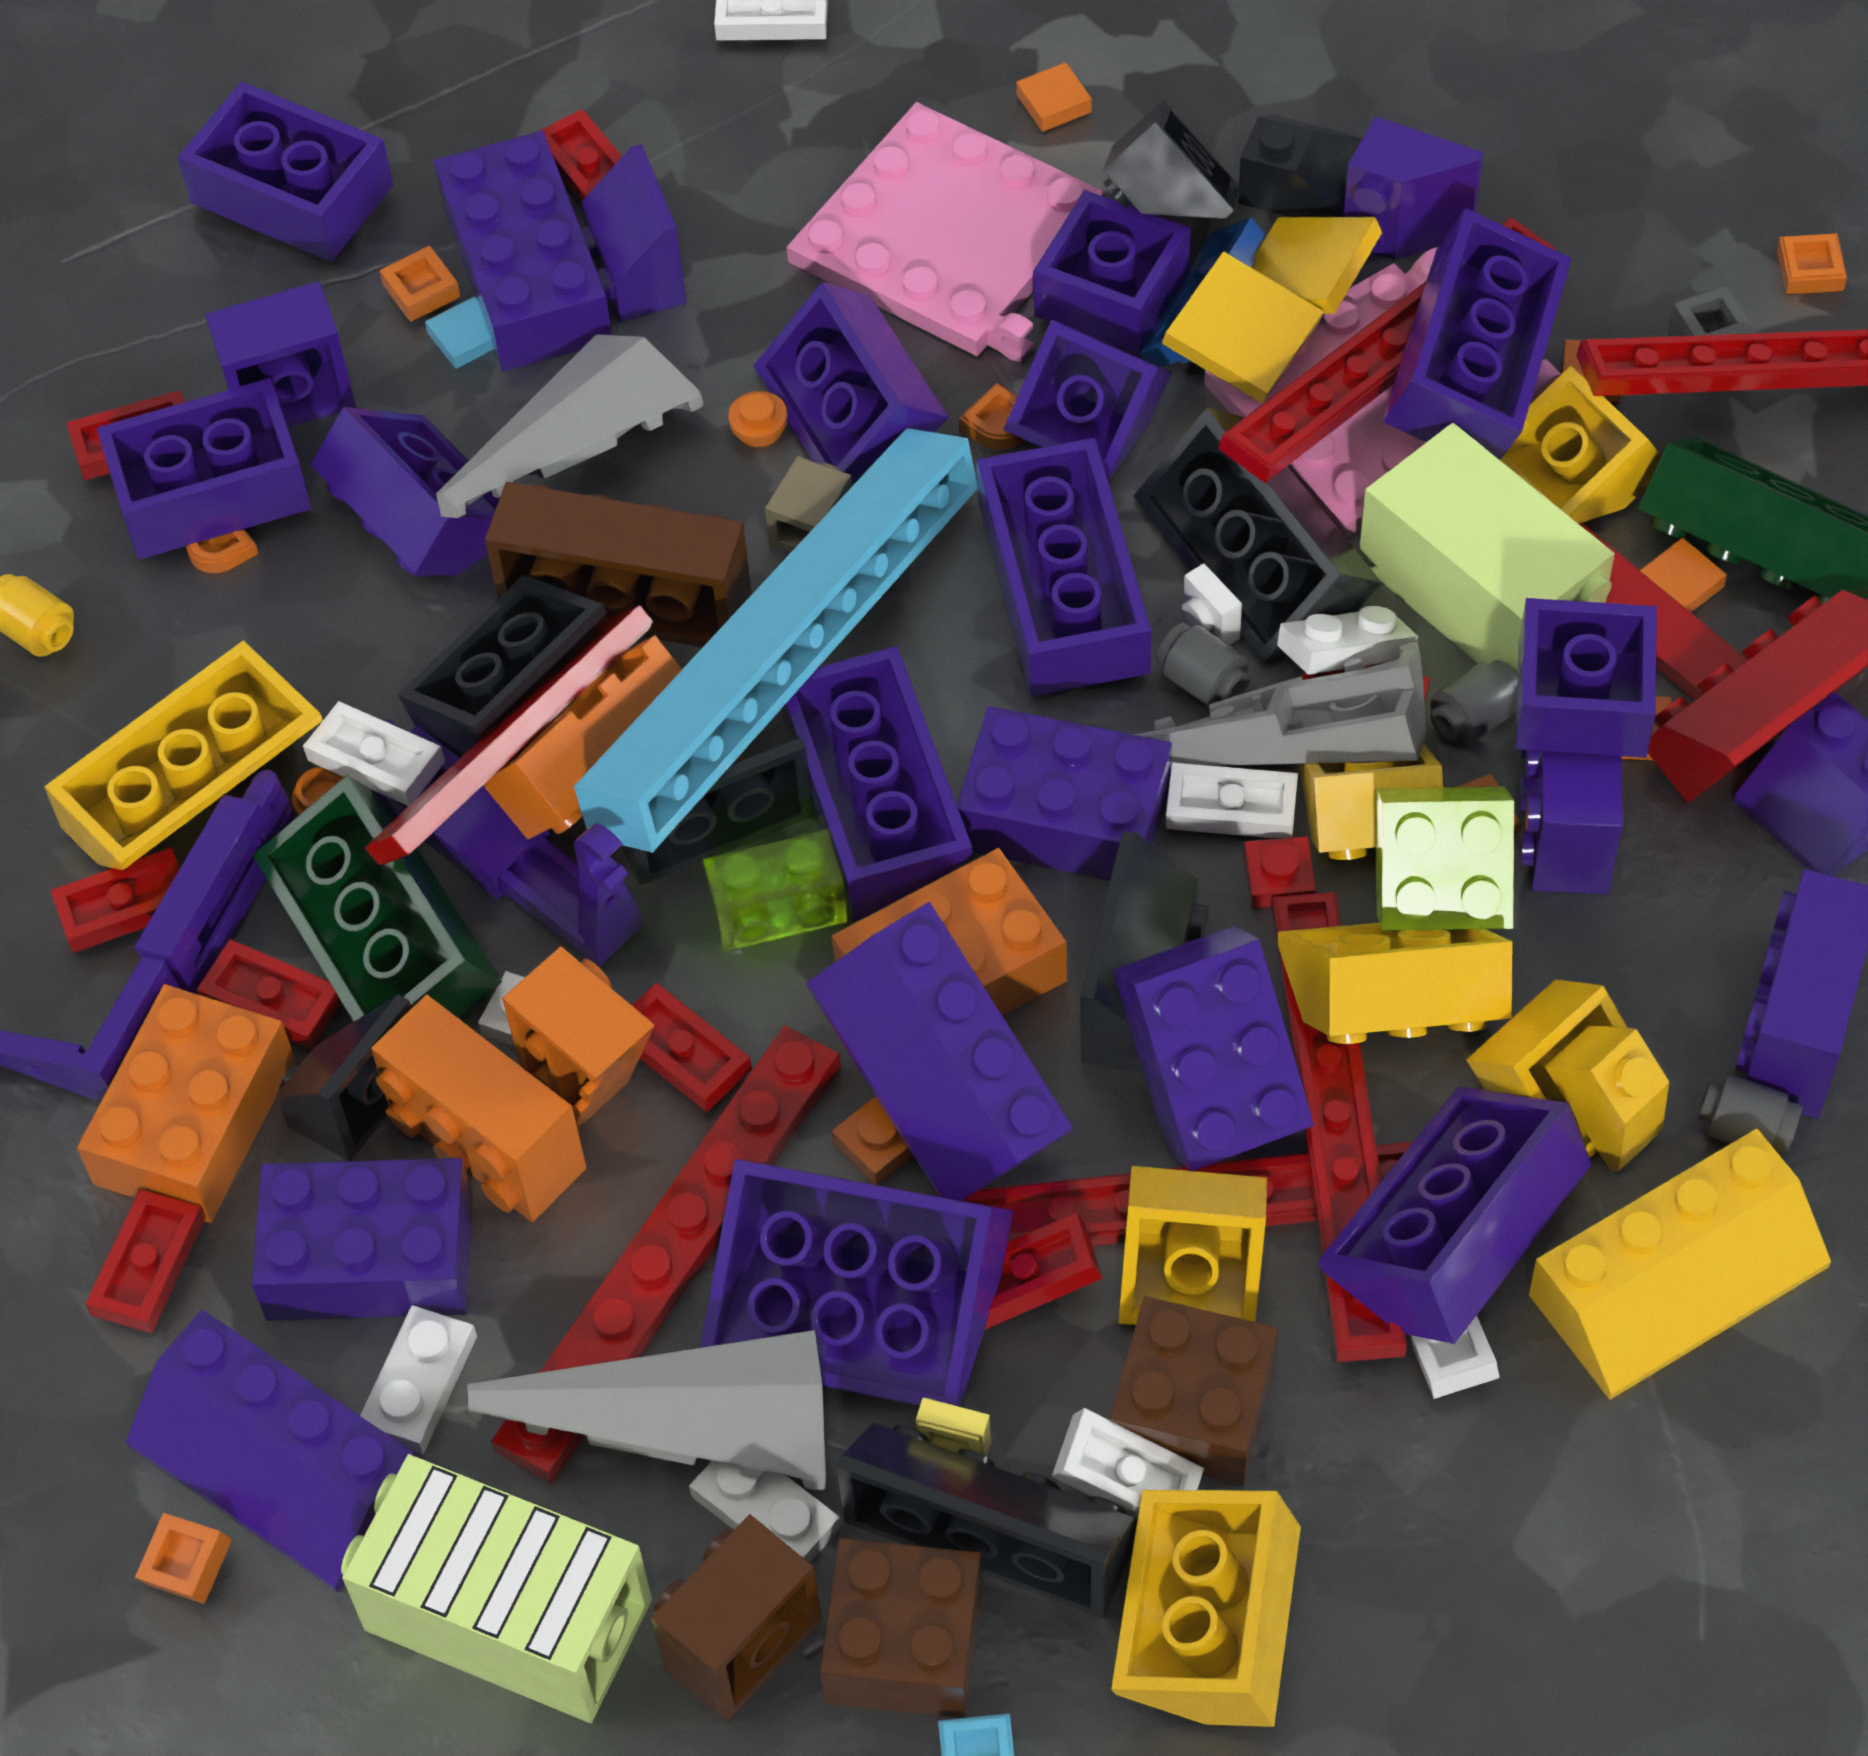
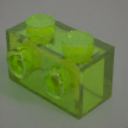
M828 829L703 859L709 900L723 952L847 922L843 880Z

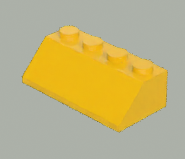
M243 640L53 779L44 788L60 827L98 865L124 870L223 796V794L227 793L322 722L323 719L321 713Z
M1756 1128L1537 1258L1529 1296L1608 1399L1611 1400L1829 1268L1831 1260L1799 1178Z

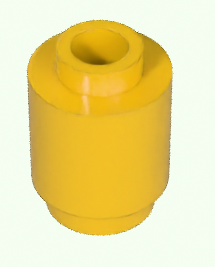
M13 574L1 576L0 632L38 657L47 656L65 647L70 641L74 630V612L71 606L27 576L16 577Z

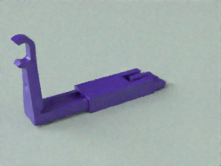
M385 719V720H384V721L387 722V723H390V724H392V725H394V726H396V727H399L397 724H395V723H394L393 721H391L390 719ZM416 725L409 731L442 748L445 762L430 780V783L433 784L460 758L420 726ZM482 786L424 840V842L495 899L498 900L504 894H507L598 967L605 963L643 927L641 913L623 881L628 872L622 864L617 863L610 857L623 843L614 833L601 824L594 823L574 841L578 862L576 863L552 844L549 829L527 839L486 788ZM378 793L387 799L397 817L408 807L401 802Z
M263 770L257 773L242 799L223 794L134 948L141 959L88 1050L85 1052L80 1044L0 1030V1066L90 1099L102 1101L163 985L166 984L198 994L196 989L228 941L234 936L266 880L253 854L296 818L294 807L289 801L275 772Z

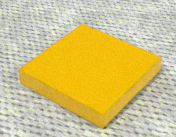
M1278 217L1255 254V261L1251 268L1324 311L1323 314H1335L1381 236L1382 230L1375 217Z
M1223 251L1166 331L1162 344L1263 404L1319 324L1324 311Z

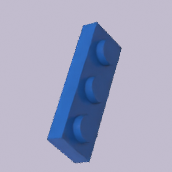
M1252 218L1212 231L1139 353L1145 360L1160 367L1176 362L1183 364L1190 361L1162 344L1165 333L1223 251L1247 266L1252 267L1255 261L1253 254L1265 235Z

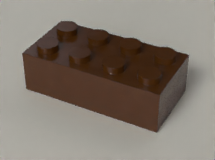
M506 482L485 538L497 599L520 577L526 575L602 603L607 614L600 628L609 619L640 605L653 621L650 624L651 628L641 637L651 638L655 635L659 640L703 648L752 595L743 522L729 520L721 515L710 514L704 516L670 510L665 506L657 504L646 506L611 500L599 494L581 495L553 490L540 484L523 485Z

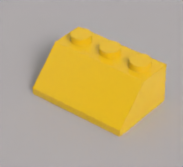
M1380 923L1278 932V947L1304 1023L1326 1034L1327 1040L1330 1042L1342 1044L1360 1043L1367 1040V1033L1387 1031L1389 1035L1395 1037H1421L1427 1034V1027L1447 1025L1449 1029L1455 1031L1474 1032L1485 1030L1487 1028V1021L1512 1018V941L1486 929L1382 931Z
M1142 1490L1111 1687L1115 1695L1205 1725L1274 1727L1301 1526L1277 1491Z

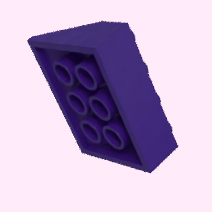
M735 1159L700 1348L815 1330L822 1386L920 1405L924 1397L960 1407L988 1321L991 1303L1001 1280L1013 1210Z

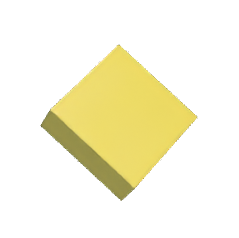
M922 1398L916 1416L917 1431L929 1438L931 1444L956 1453L959 1449H969L987 1457L991 1445L989 1414Z

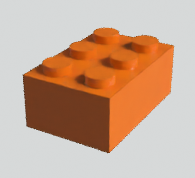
M999 848L832 935L834 962H836L875 933L930 901L1002 1016L1067 981V941Z
M164 984L77 1146L79 1155L93 1185L132 1198H136L139 1189L199 1205L205 1215V1221L212 1223L279 1092L283 1077L295 1061L283 1022Z
M426 994L371 1047L379 1073L376 1077V1082L386 1095L389 1105L386 1109V1114L391 1122L410 1138L420 1134L434 1145L433 1151L439 1159L462 1158L465 1170L482 1183L481 1189L484 1194L502 1211L509 1213L514 1208L533 1223L587 1169L572 1105Z

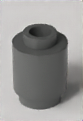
M1187 623L1176 625L1164 637L1156 654V662L1164 668L1165 677L1208 707L1211 703L1243 694L1250 681V675L1247 673L1249 665L1247 657L1200 625L1193 627Z
M1495 660L1489 664L1482 662L1434 693L1431 698L1432 711L1430 718L1437 733L1447 741H1453L1462 746H1469L1513 716L1517 711L1518 675L1509 665L1502 661Z
M1727 1073L1722 1085L1712 1081L1709 1082L1697 1119L1708 1122L1706 1136L1729 1144L1757 1128L1778 1154L1786 1156L1794 1138L1803 1105L1788 1101V1093Z

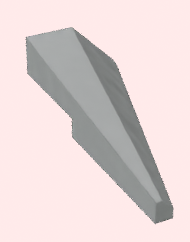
M596 334L436 493L441 517L459 518L465 515L466 507L489 491H492L494 497L500 498L506 482L513 483V480L524 475L535 474L545 479L617 446V438L637 424L641 423L643 429L648 431L663 425L662 413L674 408L693 412L703 406L701 391L645 337Z
M1413 642L1399 646L1400 658L1366 668L1361 658L1344 663V673L1303 680L1302 676L1211 703L1209 704V717L1176 726L1172 717L1169 716L1154 721L1155 731L1133 735L1172 742L1171 767L1172 763L1220 766L1415 761L1419 758L1427 735L1422 662L1418 643Z
M815 1330L467 1384L468 1420L480 1422L482 1415L485 1414L524 1422L527 1432L546 1436L548 1429L554 1428L587 1435L590 1445L694 1465L696 1458L737 1465L740 1467L741 1475L761 1479L763 1472L766 1471L801 1478L804 1488L825 1489L823 1391Z

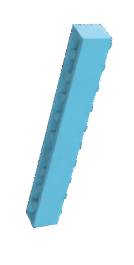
M906 428L576 783L574 789L586 829L594 823H598L614 833L623 843V846L652 853L978 489L968 438Z

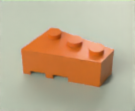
M655 635L625 651L483 786L527 839L550 828L556 834L562 833L583 816L574 789L576 783L680 673L682 668Z
M560 946L502 997L519 1065L572 1105L578 1129L628 1084L655 1025L611 989L612 986L609 979L594 962L589 959L579 962Z

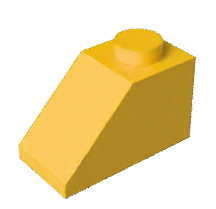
M1589 1025L1544 1066L1610 1171L1619 1172L1663 1131L1669 1080L1637 1029Z

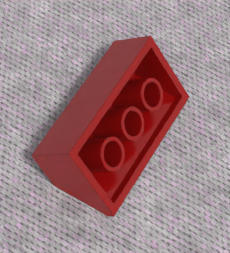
M1841 590L1822 604L1815 595L1786 618L1792 626L1790 630L1780 637L1772 629L1768 630L1742 651V654L1748 660L1745 664L1734 671L1727 662L1697 685L1703 695L1689 705L1681 696L1655 716L1654 723L1659 729L1651 735L1648 754L1687 803H1690L1787 729L1789 725L1868 667V600Z

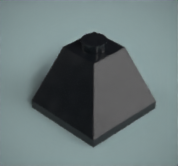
M1277 115L1258 116L1240 157L1238 204L1288 217H1344L1348 163L1363 137Z
M397 994L316 1045L302 1063L294 1064L286 1072L276 1096L288 1127L346 1161H352L386 1118V1109L389 1107L385 1093L376 1082V1077L379 1073L371 1047L411 1010L408 999Z

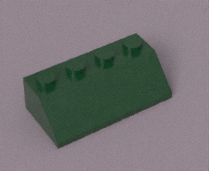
M1699 437L1667 443L1638 507L1639 510L1654 516L1651 521L1653 527L1678 538H1684L1687 532L1708 541L1705 550L1713 556L1733 564H1739L1741 558H1744L1763 567L1760 576L1765 580L1789 590H1794L1796 584L1804 586L1818 593L1817 598L1822 604L1841 590L1868 600V515Z
M347 775L255 852L253 857L353 1021L358 1020L397 994L409 1000L411 1009L427 994L459 1018L497 987L502 980L418 848L409 855L385 865L383 863L379 865L364 848L396 819L397 815L386 798Z

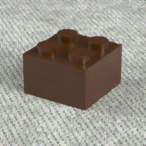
M1144 1296L1110 1421L1203 1467L1202 1476L1244 1486L1276 1364L1279 1328Z
M751 1514L735 1530L732 1527H727L716 1535L703 1555L704 1562L686 1581L679 1578L662 1592L655 1603V1613L651 1616L664 1670L725 1722L739 1710L822 1621L814 1566Z
M839 1538L820 1668L825 1704L966 1718L983 1587L981 1552Z

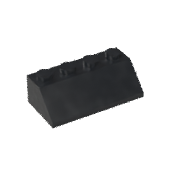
M1206 407L1133 496L1191 571L1205 564L1242 603L1240 633L1263 663L1272 664L1288 656L1277 646L1281 623L1306 620L1307 617L1314 614L1333 616L1357 612L1382 582L1288 466L1269 481L1263 483L1219 450L1223 433L1245 417Z
M872 1423L842 1454L837 1465L844 1523L904 1545L981 1552L982 1574L1100 1618H1105L1134 1546L1135 1518L1126 1515L1125 1510L1113 1501L1097 1496L1088 1497L1087 1500L1061 1491L1060 1487L1047 1477L1030 1472L1023 1473L1022 1476L997 1468L991 1459L979 1452L959 1449L956 1453L931 1444L929 1438L923 1433L901 1425L890 1429Z

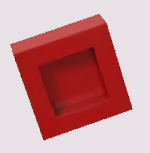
M1308 836L1245 841L1244 860L1251 909L1272 907V898L1277 896L1316 893Z

